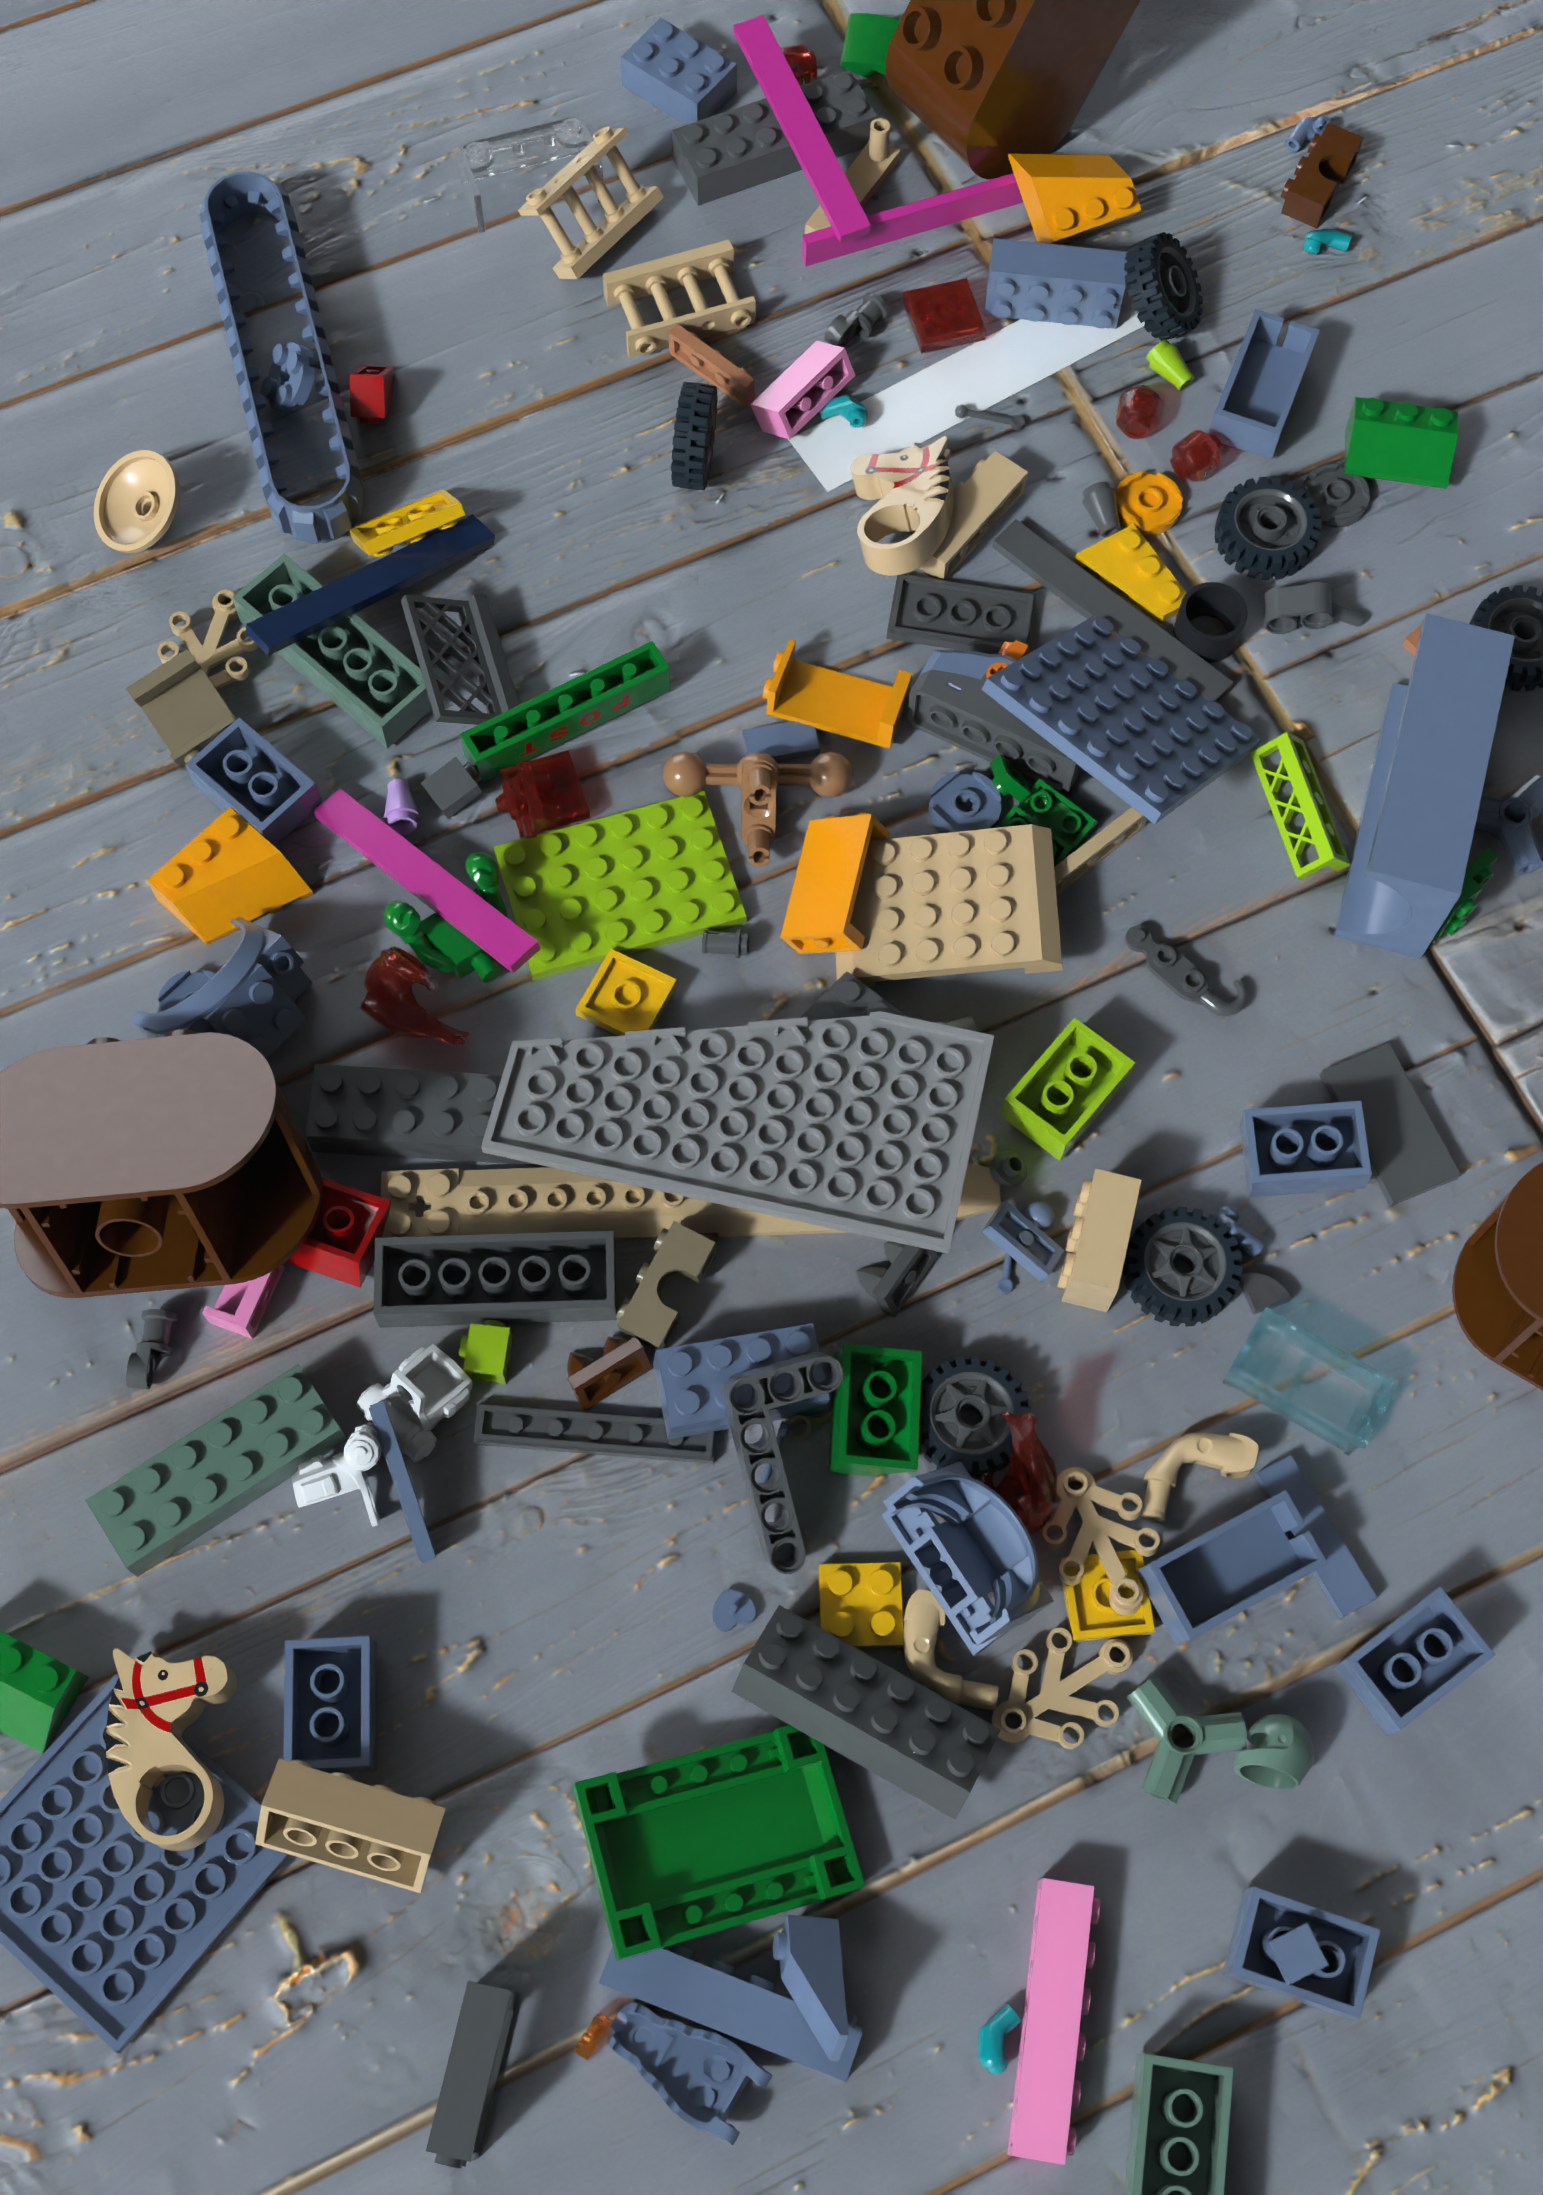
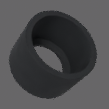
M1217 582L1198 584L1191 588L1182 599L1174 624L1173 636L1208 663L1224 660L1236 650L1248 617L1246 602L1235 589L1228 585ZM1199 616L1214 617L1224 624L1227 634L1214 636L1202 633L1193 627L1190 621Z

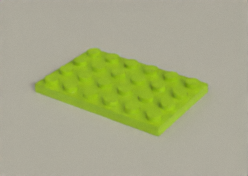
M700 791L694 796L678 797L493 846L515 923L537 940L540 946V950L527 961L533 981L601 963L610 948L627 956L703 935L704 930L718 931L747 923V916L705 791Z

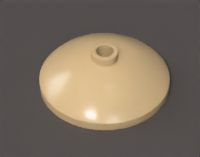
M138 450L125 455L108 470L101 481L94 502L95 527L99 537L107 546L122 553H137L154 545L168 531L176 516L180 500L179 478L172 463L154 451Z

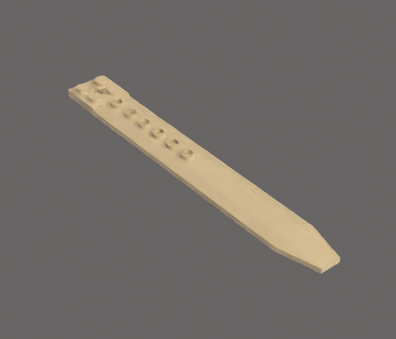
M968 1163L956 1221L996 1210L1001 1205L1000 1185L992 1178L990 1167ZM552 1167L381 1171V1198L391 1201V1208L382 1238L614 1231L615 1241L656 1240L663 1228L670 1229L673 1221L706 1238L848 1233L846 1231ZM424 1200L425 1204L431 1205V1210L424 1211V1217H417L415 1211L410 1210L411 1206L416 1205L417 1201Z

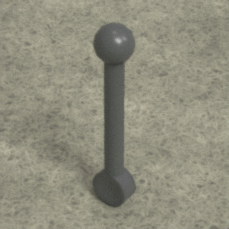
M958 405L955 409V415L959 418L969 416L1009 424L1014 430L1023 429L1025 424L1024 417L1020 415L1010 418L970 410L965 405Z

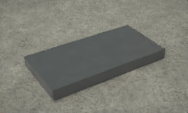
M909 574L897 575L886 639L955 650L998 654L1005 641L1014 642L1018 640L1028 645L1036 594Z
M1390 1044L1322 1070L1320 1077L1334 1103L1362 1101L1371 1172L1390 1207L1457 1180L1461 1176L1458 1167Z

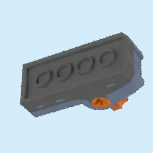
M1018 640L1014 642L1005 641L998 654H986L967 650H934L910 691L907 720L913 727L988 762H991L1001 754L1024 773L1027 780L1036 783L1040 778L1067 798L1083 768L981 690L988 677L1031 653L1029 645Z

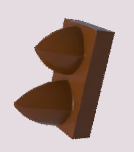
M608 1336L604 1345L603 1357L598 1360L581 1353L570 1352L567 1362V1379L577 1401L585 1411L647 1373L652 1367L643 1346L636 1337L627 1340L621 1337Z

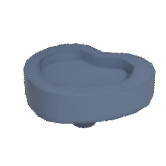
M732 1589L723 1591L717 1598L713 1608V1622L720 1631L724 1632L732 1630L737 1624L748 1625L753 1622L756 1616L755 1605L752 1600L745 1594Z

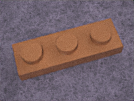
M679 324L669 332L670 354L716 386L717 389L745 409L755 400V379L746 369L734 365L721 351L712 349L696 333L687 331Z

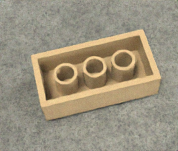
M279 1758L261 1804L255 1844L421 1893L446 1808L438 1806L428 1798L407 1797L395 1793L393 1789L384 1785L370 1786L354 1781L352 1777L344 1773L334 1772L330 1774L313 1769L311 1765L304 1761H286Z

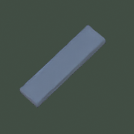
M385 1401L372 1404L369 1411L419 1561H422V1563L436 1558V1553Z
M1290 1455L1256 1473L1254 1477L1268 1499L1284 1490H1287L1305 1523L1288 1531L1291 1538H1294L1310 1530L1328 1562L1327 1565L1312 1573L1339 1618L1342 1619L1378 1598L1293 1457Z

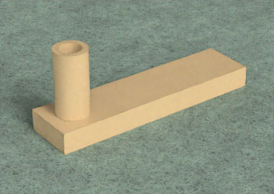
M877 118L871 122L869 142L845 172L862 208L900 160V150L889 145L890 123L884 118ZM821 205L806 222L805 234L831 227Z
M1131 807L1056 865L1057 895L1145 827L1147 818Z

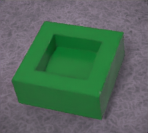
M1001 754L989 763L994 775L992 782L1004 796L1010 794L1021 803L1031 794L1024 773Z

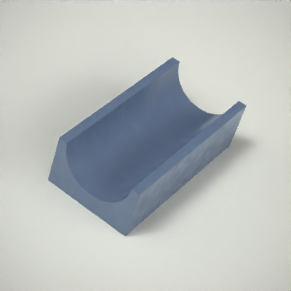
M1426 614L1422 623L1409 685L1393 683L1389 691L1350 862L1351 865L1349 866L1334 932L1335 937L1421 959L1460 897L1515 635Z

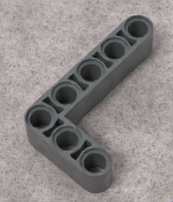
M822 1352L808 1353L735 1374L725 1381L722 1388V1398L762 1553L765 1560L782 1574L797 1572L804 1565L806 1553L769 1409L829 1393L838 1388L843 1379V1368L834 1357ZM820 1362H827L830 1367L829 1376L822 1382H815L813 1378L814 1367ZM782 1373H789L791 1377L790 1388L783 1393H776L773 1384L775 1378ZM743 1384H750L752 1388L751 1399L745 1404H736L734 1400L735 1390ZM752 1424H760L763 1433L759 1441L753 1444L746 1443L744 1439L746 1429ZM762 1464H771L773 1473L770 1479L764 1483H757L754 1475L756 1469ZM772 1504H781L783 1509L781 1517L774 1522H767L765 1520L766 1509ZM783 1543H791L793 1547L791 1556L785 1561H776V1549Z

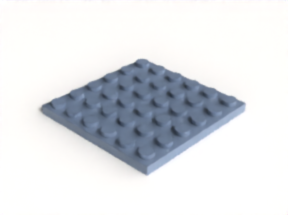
M1095 615L986 679L981 689L983 692L1153 824L1159 822L1250 755L1252 751L1256 750L1262 740L1253 733L1249 726L1238 722L1227 714L1220 704L1214 701H1207L1196 693L1197 689L1192 683L1176 678L1169 672L1168 666L1163 661L1151 659L1143 653L1138 642L1130 638H1124L1114 631V626L1109 620L1096 617Z
M115 1674L0 1801V1943L116 2053H121L290 1855L255 1844L261 1804L183 1734L184 1742L214 1774L222 1787L224 1811L217 1829L205 1842L185 1851L163 1849L145 1840L134 1830L123 1816L114 1798L107 1770L106 1726L111 1696L119 1678ZM181 1772L171 1776L166 1774L164 1775L166 1779L157 1787H152L153 1794L149 1802L148 1816L152 1828L158 1835L170 1836L181 1833L189 1828L200 1815L204 1804V1789L201 1780L195 1773Z

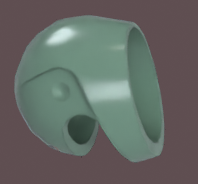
M1285 1714L1266 1715L1256 1721L1247 1732V1740L1257 1749L1246 1750L1235 1755L1233 1768L1234 1772L1242 1779L1256 1785L1279 1790L1295 1789L1312 1767L1315 1757L1314 1744L1310 1733L1301 1722Z

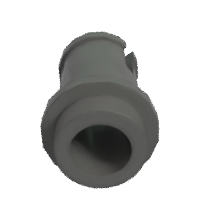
M737 929L736 933L704 930L702 938L703 954H733L738 959H740L741 955H748L749 933H742V929Z

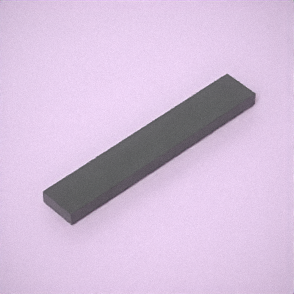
M478 1402L473 1443L474 1445L714 1464L716 1431L668 1440L663 1417Z

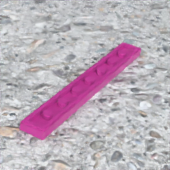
M764 15L734 24L733 34L839 243L870 233L871 224Z
M1014 173L869 215L867 218L871 224L870 233L843 243H839L832 227L802 235V260L805 266H810L1023 203V199Z
M341 788L313 810L316 819L512 973L516 972L540 950L537 940Z

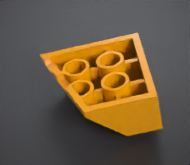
M1008 155L1037 243L1062 245L1126 222L1142 211L1131 177L1109 155Z
M231 807L147 880L156 899L206 945L241 930L230 923L234 918L242 917L247 921H251L268 912L272 915L283 910V905L298 898L304 900L314 895L313 891L285 856Z

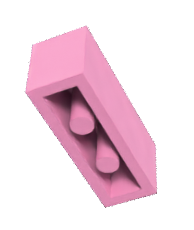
M816 341L750 404L762 432L791 439L856 376L845 348Z

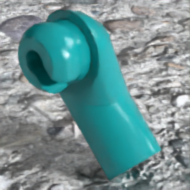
M1332 229L1309 231L1304 237L1306 242L1303 245V250L1317 255L1320 252L1321 246L1324 245L1347 252L1352 235Z
M842 395L831 399L819 411L822 419L841 415L854 428L862 427L868 417L865 406L850 395Z
M1006 2004L987 2021L978 2033V2058L981 2065L987 2068L991 2074H1000L1007 2069L1009 2058L1005 2055V2036L1022 2022L1009 2004Z

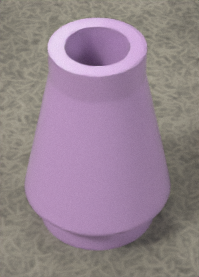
M396 779L387 785L388 794L383 822L400 835H408L416 830L417 824L420 821V815L411 795L409 783L402 779Z

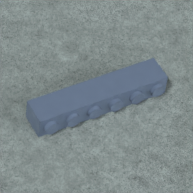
M677 1944L669 1946L668 1950L662 1948L616 1961L612 1946L599 1981L600 1984L847 2082L864 2028L855 2025L858 2016L847 2012L848 2039L839 2062L830 2061L793 1998L790 1996L789 1999L773 1993L776 1986L775 1983L755 1975H751L748 1983L733 1977L734 1967L714 1959L710 1960L709 1966H705L692 1960L694 1951Z

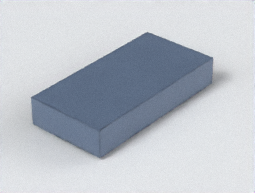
M788 721L742 730L747 754L753 752L767 753L777 762L820 754L816 729L810 725Z

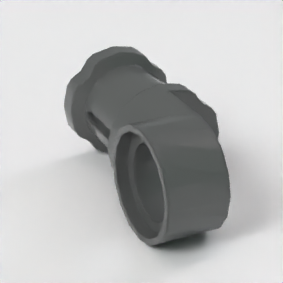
M867 293L863 298V303L856 311H850L845 317L840 314L831 322L825 333V341L832 345L845 347L856 335L860 338H867L872 332V327L879 320L885 319L889 315V307L878 294Z
M159 1309L142 1311L141 1318L145 1320L142 1341L137 1343L136 1353L132 1352L128 1360L126 1373L128 1388L149 1390L153 1383L157 1357L172 1356L173 1348L169 1344L172 1326L177 1323L178 1315Z

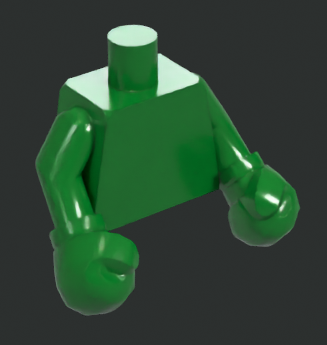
M481 852L470 854L465 863L466 872L479 888V890L475 888L472 891L507 917V909L499 891L501 886L498 881L497 863L489 854ZM402 900L391 901L385 907L383 919L387 928L399 936L405 944H409L424 965L444 973L453 972L458 978H464L476 971L484 983L493 981L501 974L502 969L492 956L436 912L421 921L420 915L414 907Z

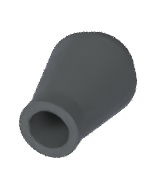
M1098 482L1087 487L1083 491L1084 499L1082 503L1099 528L1101 536L1109 537L1120 531L1121 526L1118 517L1115 489L1110 487L1109 482Z

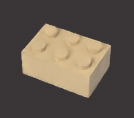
M1095 1168L1091 1180H1083L1074 1206L1073 1215H1075V1219L1066 1242L1065 1251L1068 1252L1065 1262L1062 1264L1057 1287L1064 1289L1062 1302L1107 1313L1119 1289L1141 1179Z

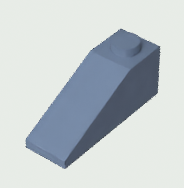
M787 1915L782 1932H776L773 1942L774 1960H780L781 1980L828 2059L839 2062L849 2036L839 1920Z

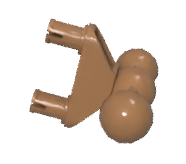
M684 751L672 755L666 761L662 772L666 788L675 796L680 797L694 796L703 790L705 785L739 786L741 790L742 841L748 847L749 863L755 867H763L770 860V845L775 839L776 788L778 785H810L818 795L833 798L841 796L849 790L854 776L850 762L842 754L834 752L820 754L812 760L811 764H778L772 756L762 752L748 753L738 764H705L704 760L696 753Z

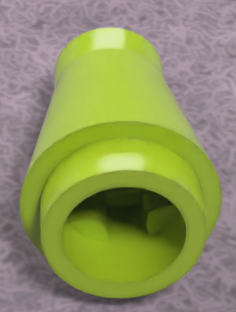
M1164 339L1154 346L1146 356V360L1150 363L1149 368L1174 385L1179 391L1185 389L1195 378L1188 369L1175 343L1170 344Z

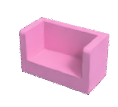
M282 1264L270 1273L248 1282L224 1285L215 1307L205 1306L202 1314L210 1324L253 1339L285 1267Z

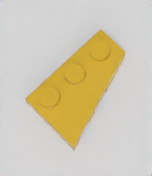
M1134 524L1076 553L1074 562L1083 568L1088 566L1100 575L1099 579L1108 586L1113 584L1128 594V600L1159 622L1163 623L1178 614L1182 599L1187 592Z

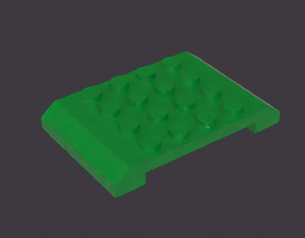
M791 1725L776 1728L772 1732L620 1773L615 1771L578 1781L572 1785L616 1961L825 1901L865 1887L824 1744Z

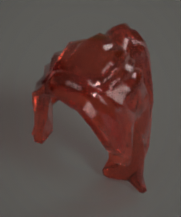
M395 946L382 950L380 956L372 962L366 972L364 986L368 992L365 999L360 1003V1009L377 1023L400 1035L435 1038L454 1046L463 1045L465 1043L464 1038H468L469 1032L457 1030L435 1019L415 999L412 984L419 983L431 991L437 986L434 976L429 974L426 967L408 952Z
M1008 1411L1004 1412L1003 1416L1010 1425L1013 1449L1010 1457V1470L997 1487H994L992 1481L993 1472L984 1473L981 1482L994 1490L1011 1506L1023 1522L1028 1533L1031 1534L1043 1528L1051 1518V1504L1057 1500V1469L1054 1460L1035 1432L1037 1416L1026 1411L1020 1415Z

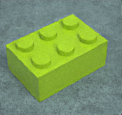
M1074 1017L1005 1097L1000 1116L1057 1160L1061 1161L1129 1080L1135 1062Z

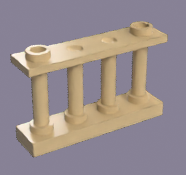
M607 126L598 130L593 135L594 140L545 186L529 193L526 197L527 202L518 209L521 216H540L561 250V260L553 267L559 279H578L664 198L658 186L643 187V185H638L616 144L628 134L626 128L611 129ZM605 155H607L627 190V198L620 205L616 204L594 166ZM583 175H585L606 212L604 214L605 219L596 226L572 186ZM561 195L584 232V239L576 246H573L550 207Z
M729 239L602 274L604 297L607 305L612 306L621 303L632 329L626 331V345L629 358L648 355L654 351L668 348L669 332L677 324L687 331L696 333L700 338L756 323V300L754 296L740 299L729 273L734 272V249ZM716 277L727 303L708 308L698 282ZM685 286L695 312L676 317L666 290ZM653 295L663 321L645 326L634 299Z

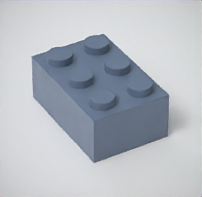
M660 18L621 56L622 86L685 125L714 116L737 93V64L663 18Z
M240 717L185 764L194 786L223 812L231 807L274 846H277L322 803L316 783Z
M1362 1101L1246 1109L1243 1111L1240 1128L1249 1197L1366 1189L1372 1172Z
M1440 1586L1347 1656L1334 1668L1387 1736L1405 1727L1494 1657L1495 1653Z
M370 1636L285 1640L283 1760L304 1761L311 1765L313 1769L330 1774L334 1772L356 1773L376 1771L377 1644Z
M1253 1886L1243 1890L1222 1976L1346 2019H1358L1361 2017L1380 1929ZM1304 1923H1308L1329 1965L1287 1985L1266 1942Z

